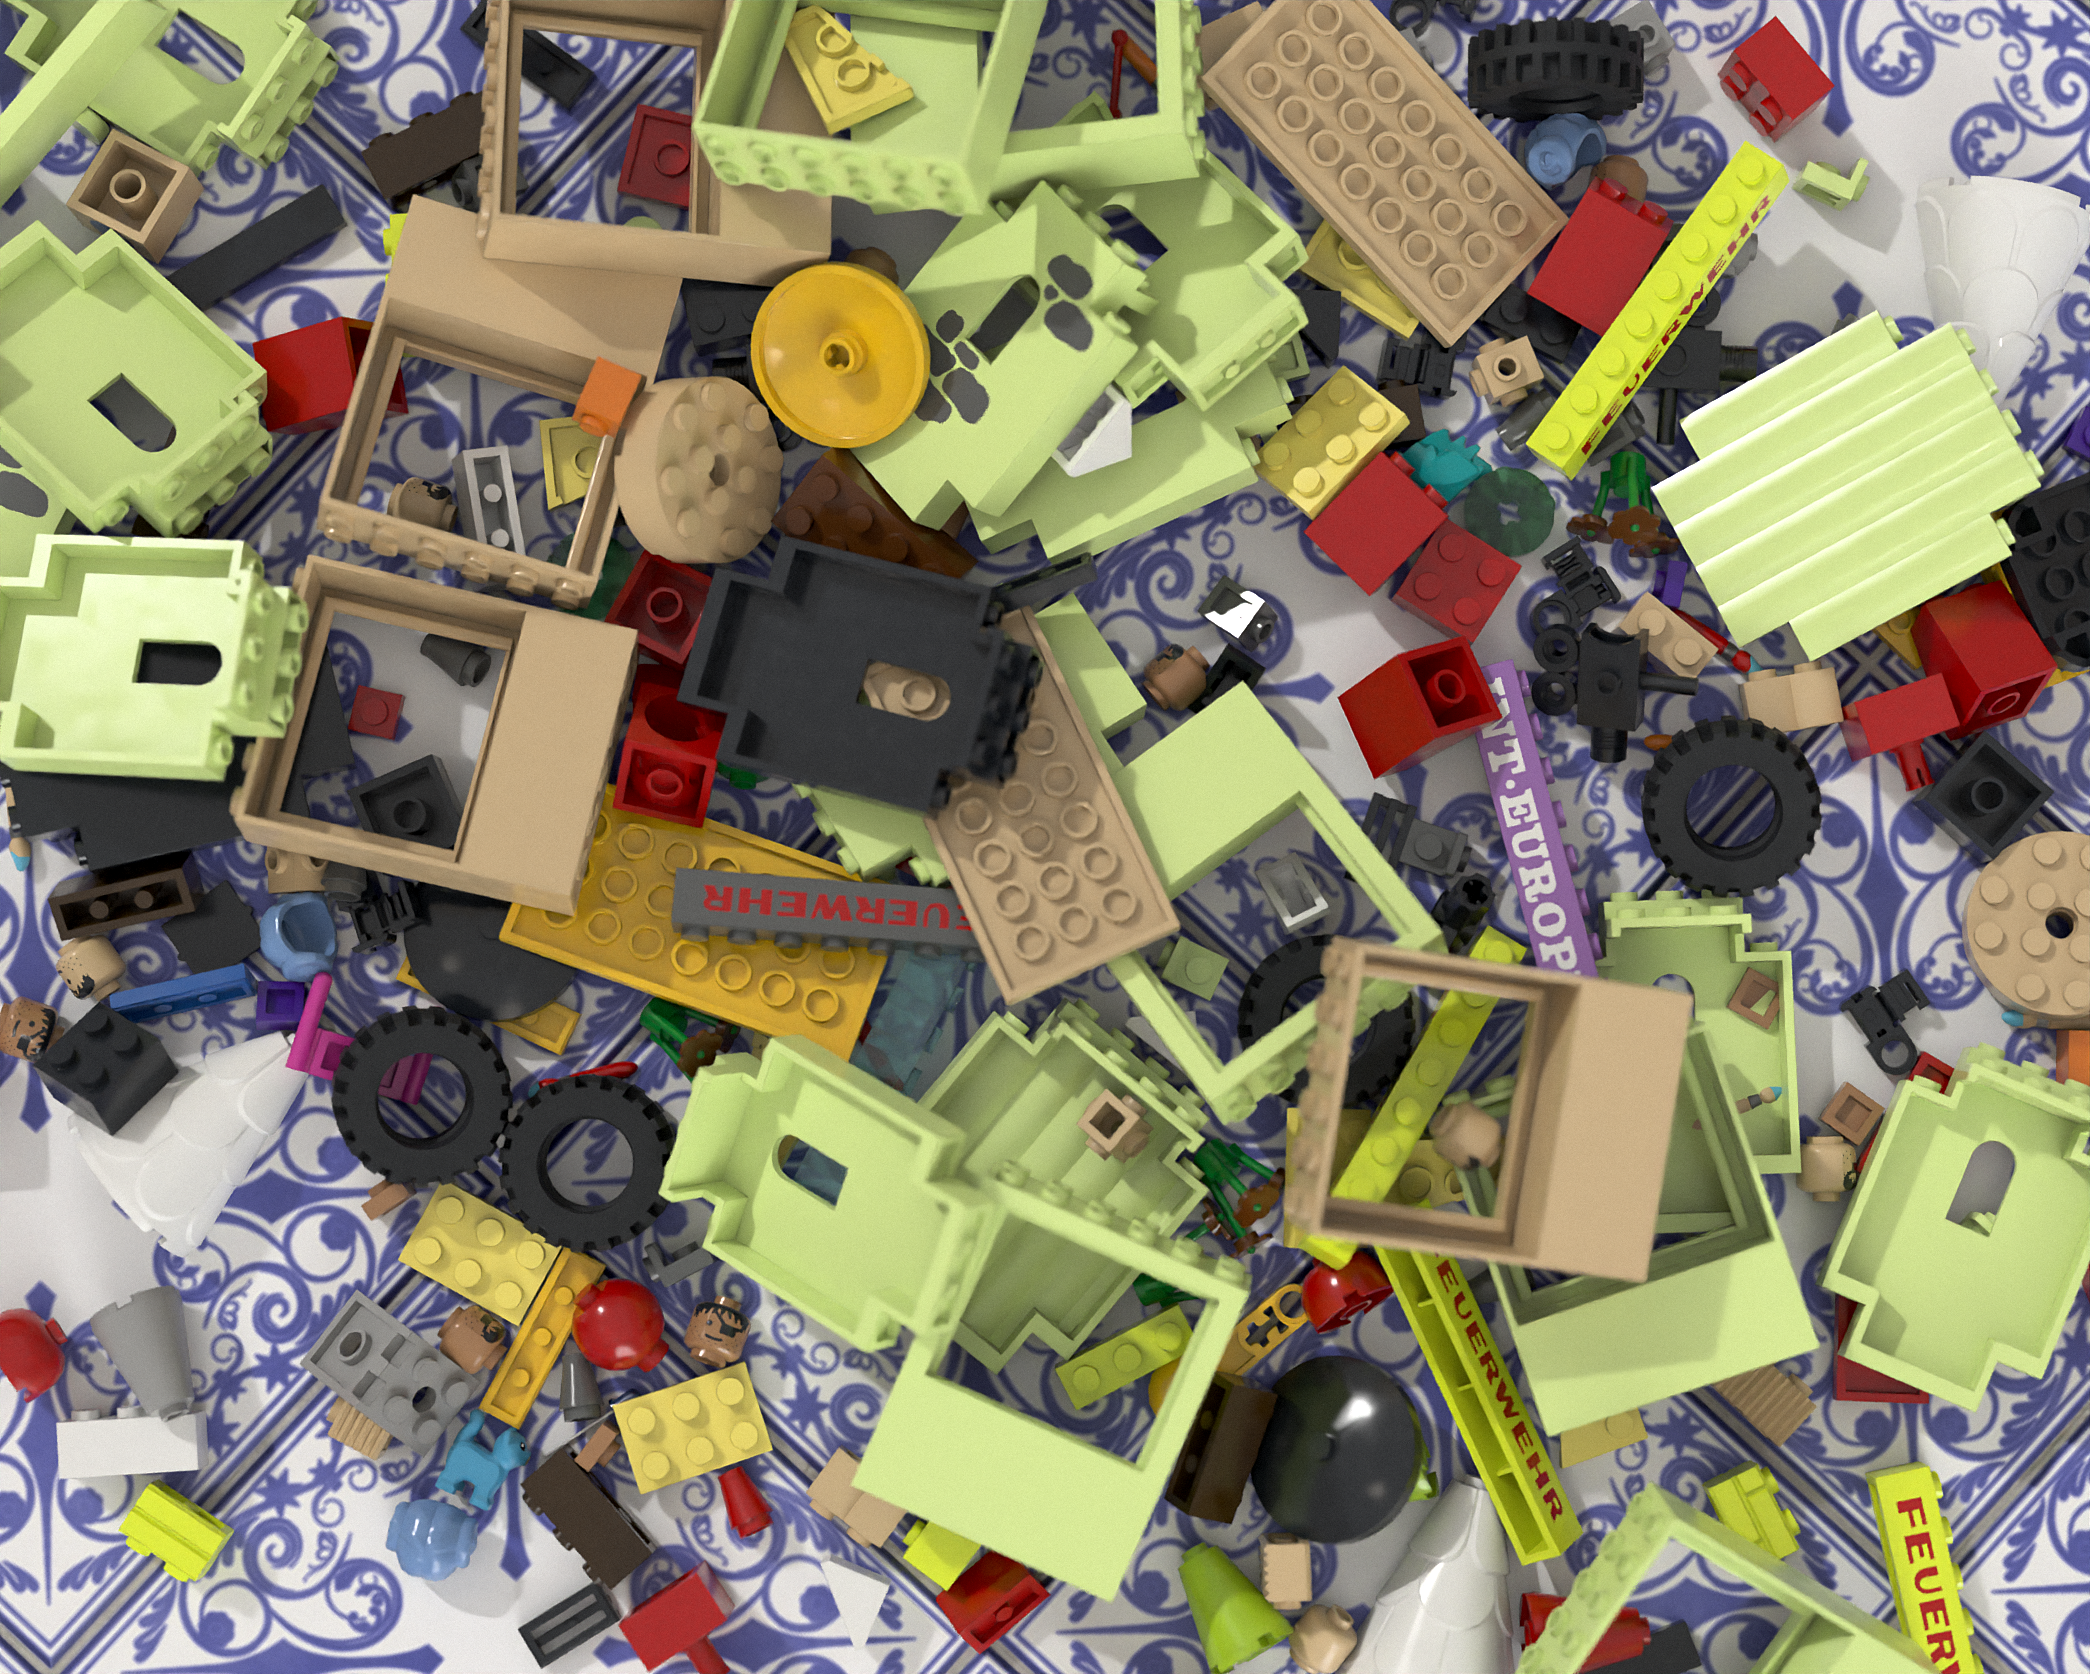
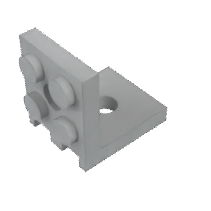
M358 1290L354 1292L299 1363L352 1407L422 1457L426 1456L481 1383ZM361 1343L359 1349L352 1355L356 1346ZM427 1387L424 1398L419 1403L412 1405L415 1393L419 1389Z

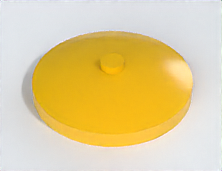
M827 262L812 265L794 273L770 292L754 322L751 336V361L754 376L762 396L773 413L787 427L801 437L820 445L834 448H856L877 442L893 433L915 412L923 398L929 379L930 348L920 315L909 298L897 285L882 274L859 264Z

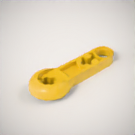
M1290 1283L1279 1287L1240 1319L1233 1328L1215 1370L1239 1376L1243 1375L1307 1322L1308 1318L1305 1312L1298 1317L1290 1318L1285 1316L1280 1310V1300L1283 1295L1291 1291L1301 1293L1302 1285ZM1271 1306L1275 1316L1282 1323L1286 1324L1287 1327L1279 1332L1274 1324L1265 1333L1268 1339L1266 1344L1261 1346L1257 1341L1248 1344L1245 1339L1250 1333L1246 1327L1252 1322L1257 1326L1267 1322L1270 1317L1264 1314L1263 1311ZM1184 1355L1157 1368L1152 1373L1148 1386L1149 1404L1156 1417Z

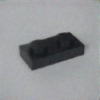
M1512 284L1490 305L1481 324L1514 341L1527 336L1534 352L1559 365L1565 360L1583 326Z

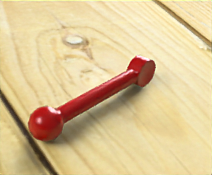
M1117 29L1111 35V41L1115 48L1109 110L1114 120L1122 119L1123 117L1118 105L1123 47L1129 39L1127 32L1123 29Z

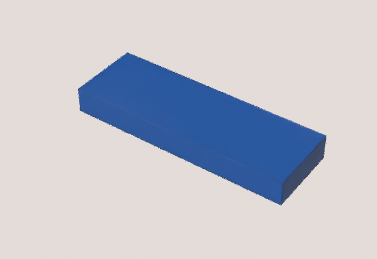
M242 963L109 994L112 1010L136 1024L256 996L258 986L257 979L247 966Z

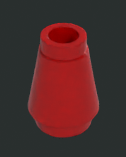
M743 1466L734 1468L718 1477L731 1531L736 1530L740 1539L758 1533L774 1523L770 1515L773 1509L749 1475L746 1474Z

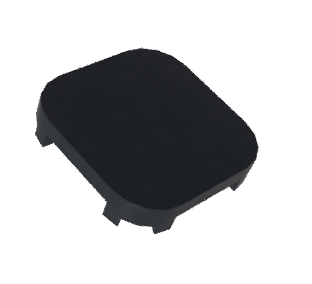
M2090 472L2019 500L2004 510L2000 517H2003L2016 540L2015 543L2008 546L2012 555L1999 562L2014 599L2057 663V669L2072 673L2090 670Z

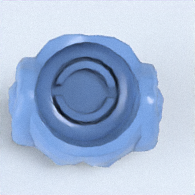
M1578 113L1554 114L1536 125V128L1531 130L1524 146L1527 173L1537 184L1542 185L1550 191L1556 189L1557 186H1561L1573 178L1582 167H1587L1601 161L1606 152L1607 143L1604 130L1596 120L1586 118V116Z
M310 891L282 895L277 900V904L272 905L264 913L260 921L261 952L269 963L282 969L283 976L288 980L310 983L319 972L330 974L333 969V962L337 957L338 943L336 924L328 909L327 898L319 893H312Z
M420 1499L409 1503L402 1501L396 1505L394 1515L389 1522L385 1546L388 1550L396 1552L401 1569L408 1575L431 1581L445 1580L458 1567L466 1568L469 1566L470 1555L475 1552L477 1547V1528L479 1523L475 1518H469L459 1508L448 1503H441L431 1499Z

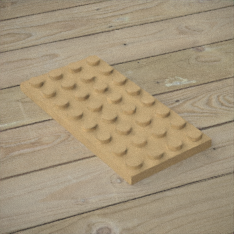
M1275 0L1197 80V83L1444 348L1451 347L1569 221L1566 214L1370 0Z
M1030 605L1004 614L999 629L1007 631L1015 641L1033 645L1042 655L1040 661H1044L1045 665L1041 684L1037 689L1032 688L1027 706H1031L1032 709L1028 729L1025 734L1019 733L1014 750L1018 752L1019 758L1013 778H1006L1004 788L1001 790L950 776L948 783L952 784V794L946 810H940L937 821L922 817L1007 1006L1180 930L1178 919ZM880 662L869 665L863 684V690L871 707L921 720H932L941 716L948 708L951 698L950 689L943 679Z

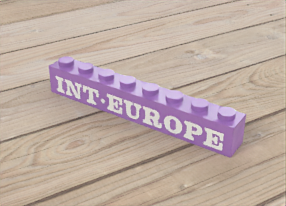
M1513 659L1480 667L1503 718L1475 733L1537 967L1599 977L1595 961L1603 959L1596 932L1587 934L1583 921L1584 916L1591 915L1584 888L1575 890L1571 872L1579 871L1572 844L1563 846L1559 832L1560 828L1567 827L1560 800L1551 802L1547 785L1555 783L1548 756L1539 758L1535 741L1543 739L1537 713L1527 714L1523 699L1532 696L1525 669L1516 672Z

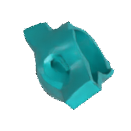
M1446 429L1431 433L1420 442L1415 443L1404 454L1401 451H1397L1416 470L1410 477L1422 489L1431 484L1449 503L1471 482L1477 481L1493 472L1491 465L1477 455L1481 449L1478 444L1466 448L1467 438L1465 436L1452 441L1449 431Z

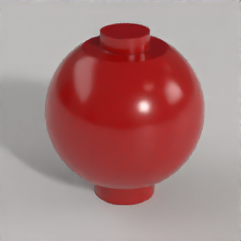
M625 1278L607 1279L597 1285L591 1282L574 1299L573 1303L577 1307L572 1317L573 1338L579 1351L592 1364L611 1371H624L637 1366L644 1373H647L666 1355L669 1344L661 1338L665 1325L662 1307L656 1296L641 1283Z

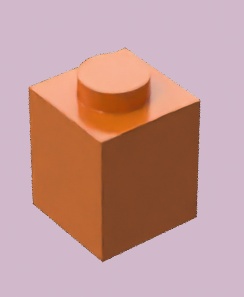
M598 356L578 400L572 420L580 423V428L597 437L608 435L615 438L642 375Z
M2056 1030V1082L2064 1085L2066 1079H2071L2090 1087V1031Z

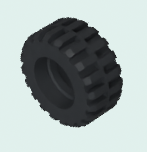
M1735 715L1721 716L1719 721L1709 722L1708 718L1694 722L1696 727L1687 732L1681 729L1671 737L1672 742L1665 749L1662 747L1653 758L1654 764L1651 770L1646 772L1643 782L1644 792L1643 796H1641V811L1650 847L1656 858L1661 859L1665 869L1675 879L1677 877L1685 880L1687 887L1697 892H1700L1703 888L1710 890L1712 896L1727 898L1728 893L1739 892L1740 898L1754 896L1753 890L1766 886L1767 891L1780 885L1778 879L1788 873L1792 876L1801 868L1799 861L1804 854L1810 855L1816 844L1814 835L1816 830L1821 828L1822 815L1820 813V804L1822 803V798L1815 774L1799 747L1793 744L1786 734L1776 727L1771 729L1765 726L1761 720L1750 717L1747 721L1737 720ZM1727 765H1741L1755 770L1769 783L1775 800L1772 821L1761 835L1746 844L1733 847L1710 844L1694 831L1688 820L1687 800L1690 790L1700 777L1715 768Z
M1323 934L1299 938L1281 946L1260 962V965L1250 975L1245 984L1246 987L1239 1000L1237 1010L1239 1012L1237 1033L1243 1052L1282 1024L1286 1003L1300 986L1312 980L1327 979V975H1324L1322 971L1324 952L1328 946H1332L1334 936H1342H1338V934ZM1408 992L1407 999L1395 1009L1386 1011L1384 1008L1369 1019L1371 1023L1363 1045L1348 1060L1341 1109L1357 1106L1367 1099L1374 1098L1400 1074V1068L1405 1059L1409 1058L1413 1046H1410L1412 1034L1416 1031V1019H1413L1412 1013L1414 1002L1411 992ZM1307 1065L1294 1074V1081L1286 1089L1275 1095L1299 1105L1303 1090H1309L1311 1071L1307 1069Z
M416 1005L402 1007L400 1012L390 1014L388 1011L377 1016L376 1022L369 1027L364 1025L354 1034L356 1038L349 1047L345 1045L339 1056L340 1063L338 1069L334 1070L331 1083L333 1087V1097H331L332 1110L345 1145L352 1155L362 1162L363 1167L374 1175L379 1173L385 1176L388 1182L397 1185L407 1182L412 1183L414 1188H428V1183L440 1181L443 1186L455 1182L454 1177L465 1171L470 1175L480 1168L477 1163L485 1155L489 1158L498 1148L496 1142L500 1134H504L510 1122L507 1117L509 1109L513 1108V1093L510 1090V1081L512 1080L501 1053L480 1027L475 1026L468 1018L458 1013L447 1012L441 1007L429 1006V1009L417 1008ZM418 1053L438 1055L451 1062L460 1072L466 1092L465 1104L458 1119L445 1131L427 1138H410L396 1132L385 1122L378 1106V1090L387 1070L400 1059Z
M582 1074L561 1079L536 1091L537 1093L534 1096L525 1100L516 1110L518 1112L513 1121L508 1123L503 1134L506 1136L502 1148H499L498 1162L502 1163V1175L499 1176L501 1190L506 1189L510 1199L507 1205L513 1215L518 1213L525 1222L522 1226L532 1235L537 1233L545 1238L544 1243L556 1248L559 1246L570 1248V1252L585 1253L589 1250H598V1252L610 1250L623 1243L626 1244L639 1236L653 1224L669 1204V1200L661 1196L659 1191L665 1176V1166L670 1160L675 1145L674 1137L676 1133L672 1123L669 1124L666 1120L663 1108L657 1101L653 1102L645 1094L646 1091L637 1085L628 1084L622 1081V1078L610 1075ZM583 1119L601 1120L618 1129L629 1143L633 1157L632 1174L625 1189L610 1202L596 1206L579 1205L563 1197L553 1186L547 1171V1154L554 1137L568 1124Z

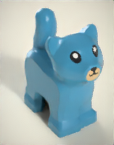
M474 1409L470 1413L469 1422L460 1429L454 1439L453 1445L447 1454L445 1469L440 1473L435 1486L455 1495L456 1491L463 1492L465 1486L463 1480L469 1481L475 1485L469 1502L488 1511L494 1504L496 1491L506 1480L509 1471L519 1466H526L531 1458V1452L527 1448L525 1437L518 1433L517 1428L513 1426L496 1439L493 1452L476 1442L474 1438L482 1429L485 1417L481 1410Z

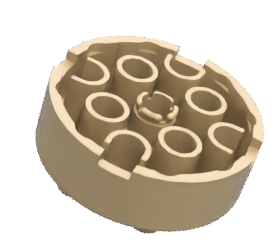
M724 377L667 379L657 382L643 391L633 402L623 420L620 429L625 431L626 434L622 456H615L614 464L617 496L623 516L631 532L651 554H659L671 560V563H728L744 557L770 531L771 520L775 515L780 494L781 468L784 457L782 450L778 447L775 431L766 407L745 386Z
M2055 831L2023 838L2003 849L1995 860L1988 863L1968 894L1962 916V941L1969 965L1983 985L1992 993L1993 997L2021 1014L2054 1021L2072 1020L2090 1015L2089 835ZM2058 915L2066 920L2070 929L2068 937L2063 939L2053 937L2045 926L2047 918Z

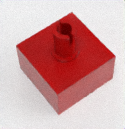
M1942 673L1842 707L1844 721L1839 723L1852 762L1887 750L1889 754L1894 753L1906 786V792L1935 783L1920 745L1925 743L1923 738L1960 726Z
M706 1560L628 1611L618 1624L620 1630L649 1673L676 1654L683 1652L686 1653L699 1674H727L731 1670L716 1650L708 1635L711 1633L710 1631L728 1620L735 1608V1604Z

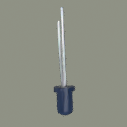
M632 1388L615 1400L613 1398L608 1400L612 1409L610 1412L546 1453L544 1458L614 1412L612 1405L641 1396V1393Z

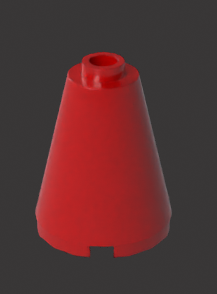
M1534 1591L1521 1594L1519 1627H1524L1525 1644H1521L1522 1654L1530 1645H1535L1546 1629V1623L1550 1614L1557 1607H1562L1568 1597ZM1622 1606L1574 1674L1586 1673L1642 1655L1643 1645L1650 1644V1627L1647 1617H1640L1637 1608Z

